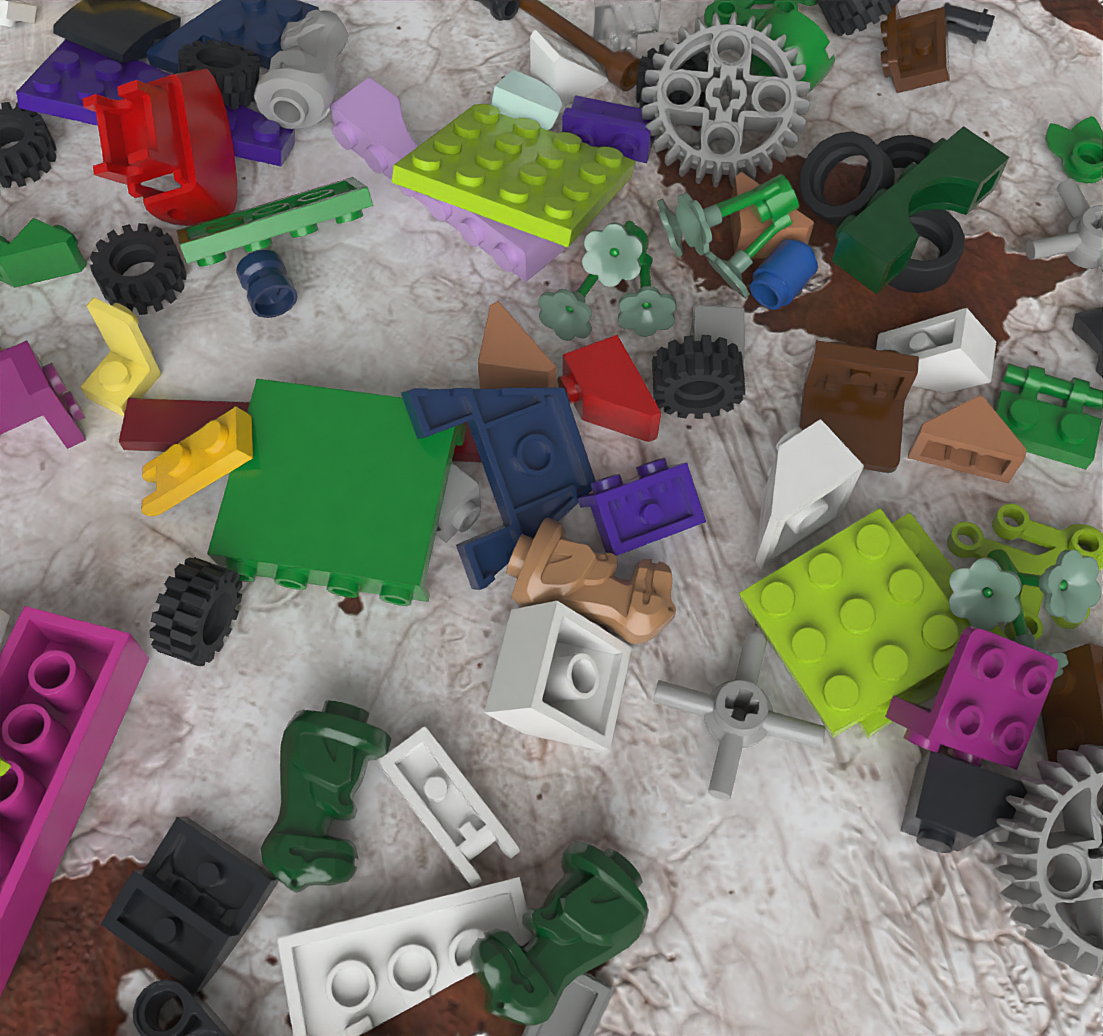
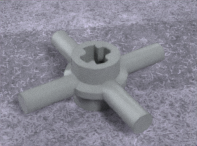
M1067 179L1057 187L1073 218L1066 234L1028 241L1025 248L1026 255L1030 260L1066 253L1070 261L1075 265L1086 269L1100 267L1103 272V205L1090 207L1074 179Z
M751 632L745 635L735 680L718 685L710 694L658 680L653 698L655 703L704 716L707 729L720 742L708 793L711 796L720 799L731 798L742 748L758 744L767 734L821 748L826 726L773 712L769 698L757 686L767 644V638L758 633ZM733 707H738L745 711L744 721H738L731 717L734 710Z

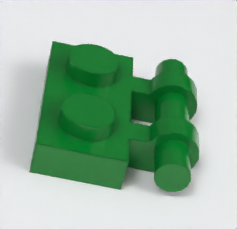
M1008 363L1001 382L1019 387V392L1016 394L1001 390L995 401V412L1027 449L1026 452L1086 470L1095 457L1102 419L1084 414L1082 409L1085 406L1101 411L1103 409V391L1090 387V381L1076 377L1068 381L1045 374V368L1031 364L1027 368ZM1038 393L1063 400L1062 407L1037 400Z

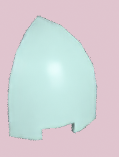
M514 69L495 85L491 103L492 106L500 110V114L514 119L529 118L535 120L540 124V128L545 130L553 127L562 108L559 95L550 86Z

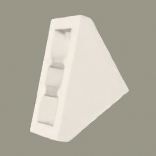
M536 29L531 34L530 75L550 86L559 95L562 107L573 102L575 95L583 97L605 86L608 82V77L584 52Z

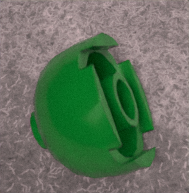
M773 7L760 18L754 30L761 32L768 23H771L772 28L769 36L771 40H776L782 34L786 35V42L782 51L786 52L797 48L798 55L791 66L806 65L805 75L799 81L810 82V92L824 80L834 65V54L829 59L828 53L825 50L830 41L819 26L801 12L791 9L787 15L776 13L780 7ZM751 54L750 75L776 76L766 62Z

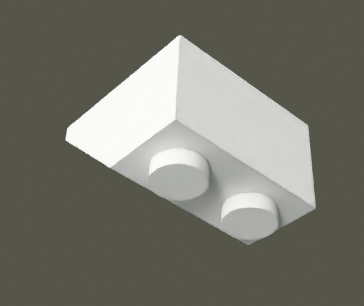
M821 419L804 430L800 427L792 429L776 445L777 453L773 465L767 473L769 478L761 502L755 563L761 570L840 518L864 467Z
M559 601L511 609L484 713L526 735L598 751H610L632 647Z

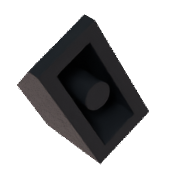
M930 751L915 768L900 831L917 837L916 842L931 851L951 853L955 850L958 852L1004 829L996 820L999 818L1013 819L1016 813V809L1006 800V797L1011 795L1024 799L1028 792L1021 781Z

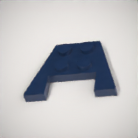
M220 0L150 47L146 55L151 66L172 74H178L179 49L183 50L184 45L189 44L193 46L194 41H201L203 44H207V40H215V44H222V41L230 42L232 47L239 44L244 46V51L249 49L253 51L254 56L259 58L260 67L269 70L271 58L279 51H283L281 48V37L287 23L301 21L308 12L319 10V7L299 0Z
M414 388L401 392L417 439L426 438L465 422H468L503 521V525L456 544L472 589L482 590L495 580L494 576L509 563L514 548L522 534L534 538L545 518L548 517L556 521L561 520L579 503L578 497L589 494L592 491L590 483L596 480L564 388Z

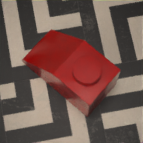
M618 334L563 354L562 376L557 378L558 387L565 389L569 404H574L583 421L646 442H651L658 438L661 411Z

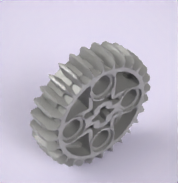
M734 12L731 15L729 24L721 25L719 15L715 13L712 25L708 28H705L700 18H697L695 20L694 34L692 35L681 26L678 30V41L680 44L678 45L666 38L664 52L667 56L655 53L653 56V67L657 70L646 71L645 82L651 87H644L641 97L643 102L650 104L643 106L642 118L643 120H652L645 126L651 131V136L660 135L654 140L653 149L657 153L668 148L669 150L665 155V164L669 166L679 159L681 161L679 175L681 177L690 168L696 169L695 182L697 184L701 183L705 173L712 174L713 187L715 188L718 187L722 175H728L732 187L734 186L735 177L740 172H744L745 175L755 180L756 166H759L766 174H769L773 168L770 157L782 163L787 157V151L783 146L795 148L799 136L794 132H802L806 125V119L800 115L808 113L810 108V101L802 98L809 93L810 82L799 81L805 75L806 65L791 66L797 58V48L783 52L786 35L782 34L776 40H771L769 38L772 28L771 23H768L761 32L754 30V16L749 18L745 26L738 25L737 13ZM731 49L739 53L741 58L736 62L728 63L723 61L718 54L724 50ZM710 50L707 72L679 69L691 57ZM751 54L766 62L776 76L749 75ZM682 90L691 96V100L683 105L673 104L668 99V96L674 91ZM724 91H727L730 105L724 112L722 106H720V97L723 96ZM701 92H705L704 107H699ZM747 95L751 96L748 111L744 110ZM768 97L775 98L780 102L782 108L777 112H768L761 108L759 101ZM672 124L702 126L699 150H695L685 143ZM743 130L772 132L755 149L744 154L740 153ZM722 138L731 144L732 149L726 154H716L710 150L708 144L714 139Z
M1085 744L1080 745L1078 751L1059 750L1057 752L1058 763L1046 760L1038 761L1037 766L1042 778L1041 780L1029 776L1019 777L1028 793L1024 799L1011 795L1006 797V800L1016 809V813L1013 819L999 818L996 820L1000 826L1009 831L1007 841L993 843L992 847L1007 855V864L996 867L992 871L995 875L1011 881V884L1002 890L999 896L1004 901L1017 906L1011 912L1009 918L1015 924L1027 929L1025 938L1032 944L1044 949V953L1051 959L1063 965L1067 964L1070 968L1082 974L1090 976L1096 974L1103 977V888L1093 885L1096 884L1103 887V829L1101 828L1103 827V802L1099 808L1097 806V794L1100 788H1103V745ZM1062 810L1065 831L1050 833L1054 821ZM1055 856L1056 869L1048 879L1047 866ZM1075 902L1076 922L1079 932L1060 917L1056 911V903Z

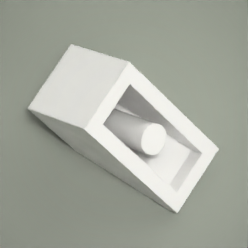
M968 308L878 335L876 350H894L900 354L919 356L918 374L912 386L949 393L991 382L996 341Z

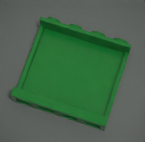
M257 378L247 411L252 416L253 459L234 469L229 474L207 555L218 566L237 572L240 575L239 580L243 582H254L255 577L260 576L273 578L276 584L295 590H305L307 584L326 586L328 592L347 598H357L359 592L378 594L382 601L399 606H409L412 604V600L429 602L430 593L425 586L455 445L463 446L467 428L466 424L462 423L426 438L417 439L402 397Z

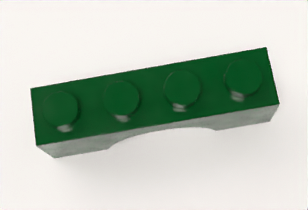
M964 126L948 140L941 138L934 144L922 162L918 165L911 163L902 172L896 184L888 190L885 188L880 189L872 197L864 211L858 216L854 214L849 215L841 223L835 233V239L838 242L832 262L877 294L908 266L919 238L910 217L919 212L932 209L950 210L967 215L995 190L1010 157Z

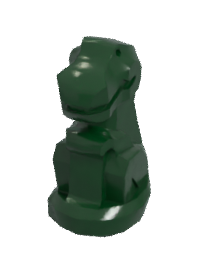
M327 700L324 703L322 712L312 710L297 711L283 733L280 746L281 806L278 820L261 846L263 864L273 876L295 893L301 892L313 885L332 886L346 883L354 876L357 870L355 859L359 860L356 846L350 840L328 835L329 829L335 819L349 821L355 818L357 808L353 798L363 781L368 761L377 760L387 754L392 738L384 730L367 723L368 711L351 704Z
M573 841L562 854L561 867L564 872L563 878L552 888L540 908L528 909L522 915V925L532 933L530 942L522 948L508 931L500 929L485 932L483 939L478 938L471 948L470 961L473 971L483 987L485 993L484 1006L489 1013L507 1021L526 1026H535L548 1021L557 1006L563 990L573 980L626 950L640 937L646 926L649 913L646 898L639 890L643 881L637 869L619 852L610 848L603 852L587 842Z

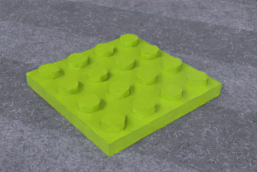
M474 104L393 165L392 183L559 245L569 247L632 178L636 161L624 157L622 152L615 148L589 146V144L581 142V138L575 134L568 132L555 133L540 128V124L535 120L529 118L514 119L500 114V110L495 106Z

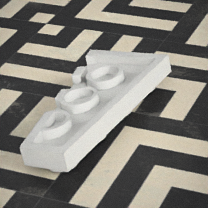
M520 877L278 937L277 942L293 1036H360L381 1023L474 973L470 961L471 948L478 938L483 939L485 937V932L500 929L508 931L520 946L530 942L532 933L522 925V915L527 911Z

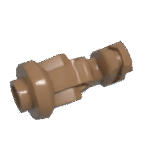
M548 517L543 520L534 538L524 534L520 536L506 570L507 575L517 578L511 598L520 608L559 601L592 623L611 628L632 644H645L653 639L671 623L676 614V607L671 599L672 571L667 564L661 561L656 564L652 563L653 559H643L635 565L630 580L619 579L615 576L618 559L614 554H596L589 545L567 539L562 523Z

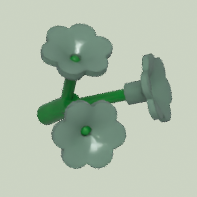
M995 549L986 558L976 560L971 568L961 567L951 574L949 582L954 593L949 599V607L955 616L968 618L972 626L986 631L994 629L999 622H1013L1016 637L1012 641L1054 657L1058 662V669L1054 677L1056 678L1063 674L1062 668L1068 665L1067 656L1064 653H1049L1047 650L1038 649L1035 636L1028 634L1019 592L1023 585L1039 587L1046 594L1045 608L1050 615L1063 617L1067 622L1079 623L1086 617L1088 608L1095 606L1101 597V587L1096 580L1099 566L1093 557L1081 556L1076 550H1064L1059 554L1056 564L1048 567L1042 575L1018 572L1004 550Z

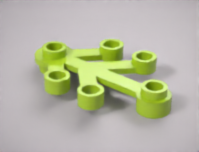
M1005 504L998 510L992 520L994 532L1003 539L1014 540L1019 537L1050 549L1049 551L1040 555H1034L984 538L982 530L971 522L956 524L947 538L948 549L952 554L960 558H986L991 551L1002 549L1008 554L1018 572L1042 575L1048 567L1056 564L1059 554L1064 550H1076L1081 556L1093 557L1098 563L1099 571L1103 569V533L1086 524H1073L1064 530H1059L1030 520L1027 511L1017 504ZM1003 517L1014 519L1018 527L1008 525ZM957 535L969 537L973 545L963 544ZM1078 543L1086 546L1090 552L1083 550ZM1023 585L1019 592V598L1026 626L1029 628L1031 635L1035 636L1037 642L1043 634V624L1038 615L1044 593L1039 587ZM1089 607L1088 610H1087V614H1086V617L1084 618V620H1085V619L1089 616V614H1090V607ZM1051 615L1053 621L1065 629L1077 628L1084 621L1071 623L1067 622L1063 617ZM1013 622L1006 623L1004 627V634L1011 641L1016 637Z

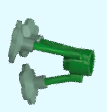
M782 174L753 190L702 209L697 200L693 201L688 193L678 196L679 206L675 209L676 214L668 208L663 198L657 200L663 226L677 257L684 255L681 244L683 235L687 244L690 247H695L698 254L704 255L709 260L708 263L722 276L731 288L745 299L750 293L744 285L741 274L753 263L751 258L779 231L792 225L789 213L799 208L796 194ZM750 206L761 224L767 220L772 223L744 251L739 249L728 261L718 258L709 251V243L712 241L710 228L722 223V218Z
M627 221L625 225L617 222L610 223L603 231L593 230L588 233L584 240L587 253L582 259V264L589 275L577 291L571 292L566 289H559L556 293L544 292L538 300V304L542 309L539 313L541 323L550 329H554L556 335L566 341H571L575 336L582 339L587 338L592 331V326L589 322L592 317V311L585 304V297L599 279L605 286L614 287L622 279H634L640 272V289L636 293L623 295L619 300V325L624 329H634L635 333L642 337L652 336L657 330L671 328L675 323L673 312L676 310V300L670 294H660L657 288L651 286L650 269L653 258L646 254L649 239L645 231L635 225L633 221Z

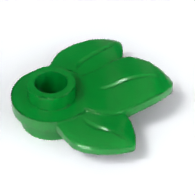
M1090 116L1076 124L1071 130L1058 124L1050 123L1045 135V141L1048 148L1062 160L1064 172L1071 179L1080 183H1096L1103 179V131L1096 118Z

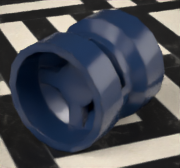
M258 250L249 253L241 259L237 265L236 273L242 288L247 291V299L254 314L263 318H273L283 315L295 305L298 297L292 281L286 276L285 265L278 253L271 250Z

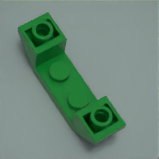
M32 218L11 243L0 236V281L14 288L83 271L87 264L77 246V238L60 225L51 226Z

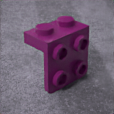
M27 340L11 348L1 350L0 435L40 416H44L65 447L69 449L86 440L77 423L84 419L85 415L72 392L67 390L53 363L44 366Z
M969 626L964 629L960 636L932 709L893 695L885 717L907 728L903 738L920 747L938 752L942 744L949 747L948 754L972 765L981 767L984 759L1017 770L1056 675L1058 662L1052 656L981 628Z

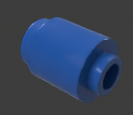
M792 239L783 240L777 245L753 273L750 291L759 304L768 309L777 310L781 306L788 305L793 301L818 270V263L811 247L802 241Z

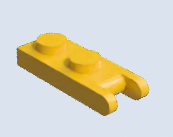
M234 407L146 463L142 467V478L147 482L156 483V491L142 499L141 512L151 517L161 515L253 459L252 416L238 407Z

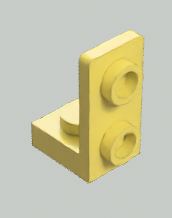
M93 297L86 306L107 343L110 352L80 388L87 399L124 417L128 398L142 399L160 377L161 372L152 355V347L145 341L140 331L137 316L119 303L109 305Z

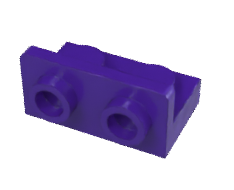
M575 95L571 108H565L562 116V132L577 135L581 138V142L587 143L589 146L615 148L622 152L624 157L637 162H648L655 136H651V131L645 127L652 120H643L641 108Z
M661 458L637 466V477L622 481L621 475L615 474L590 483L593 492L577 499L580 508L591 507L605 553H612L618 556L706 522L687 462L668 466L666 458Z

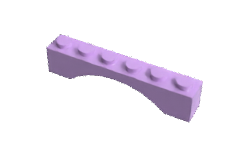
M370 77L330 105L334 124L332 131L337 142L344 149H351L365 159L368 166L376 173L382 172L392 180L393 165L418 147L409 135L403 120L400 99ZM397 185L403 194L416 198L428 207L431 214L441 222L446 221L458 230L470 245L474 247L479 246L491 255L500 268L506 272L512 271L525 282L530 280L564 251V246Z

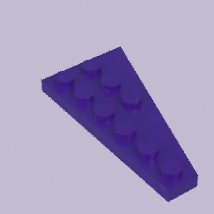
M65 39L16 91L18 107L98 126L96 112L85 109L82 98L98 94L114 100L124 99L118 96L117 86L134 80L148 83L172 74L139 60L120 63ZM240 104L239 109L235 110L225 106L232 135L234 155L282 167L295 144V129L282 128L277 122L268 120L263 114Z

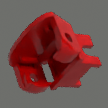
M208 69L172 74L148 83L134 80L117 86L118 96L124 98L120 100L110 99L98 94L82 98L84 108L96 112L103 163L93 165L95 176L127 185L129 195L134 198L143 196L145 209L151 215L173 225L191 226L229 215L235 211L238 181L232 135L221 91L214 76ZM173 173L174 180L181 184V187L164 192L141 185V183Z

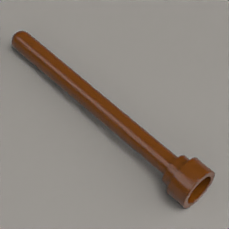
M519 0L520 9L604 66L608 80L622 91H629L636 85L640 58L629 51L613 52L539 0Z

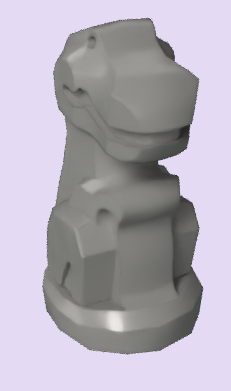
M312 10L307 13L303 20L288 22L281 37V48L283 51H279L271 58L269 71L259 78L253 95L257 108L268 120L277 122L282 128L304 129L315 126L324 120L330 111V105L337 86L336 58L343 51L349 37L343 22L337 14L326 10Z

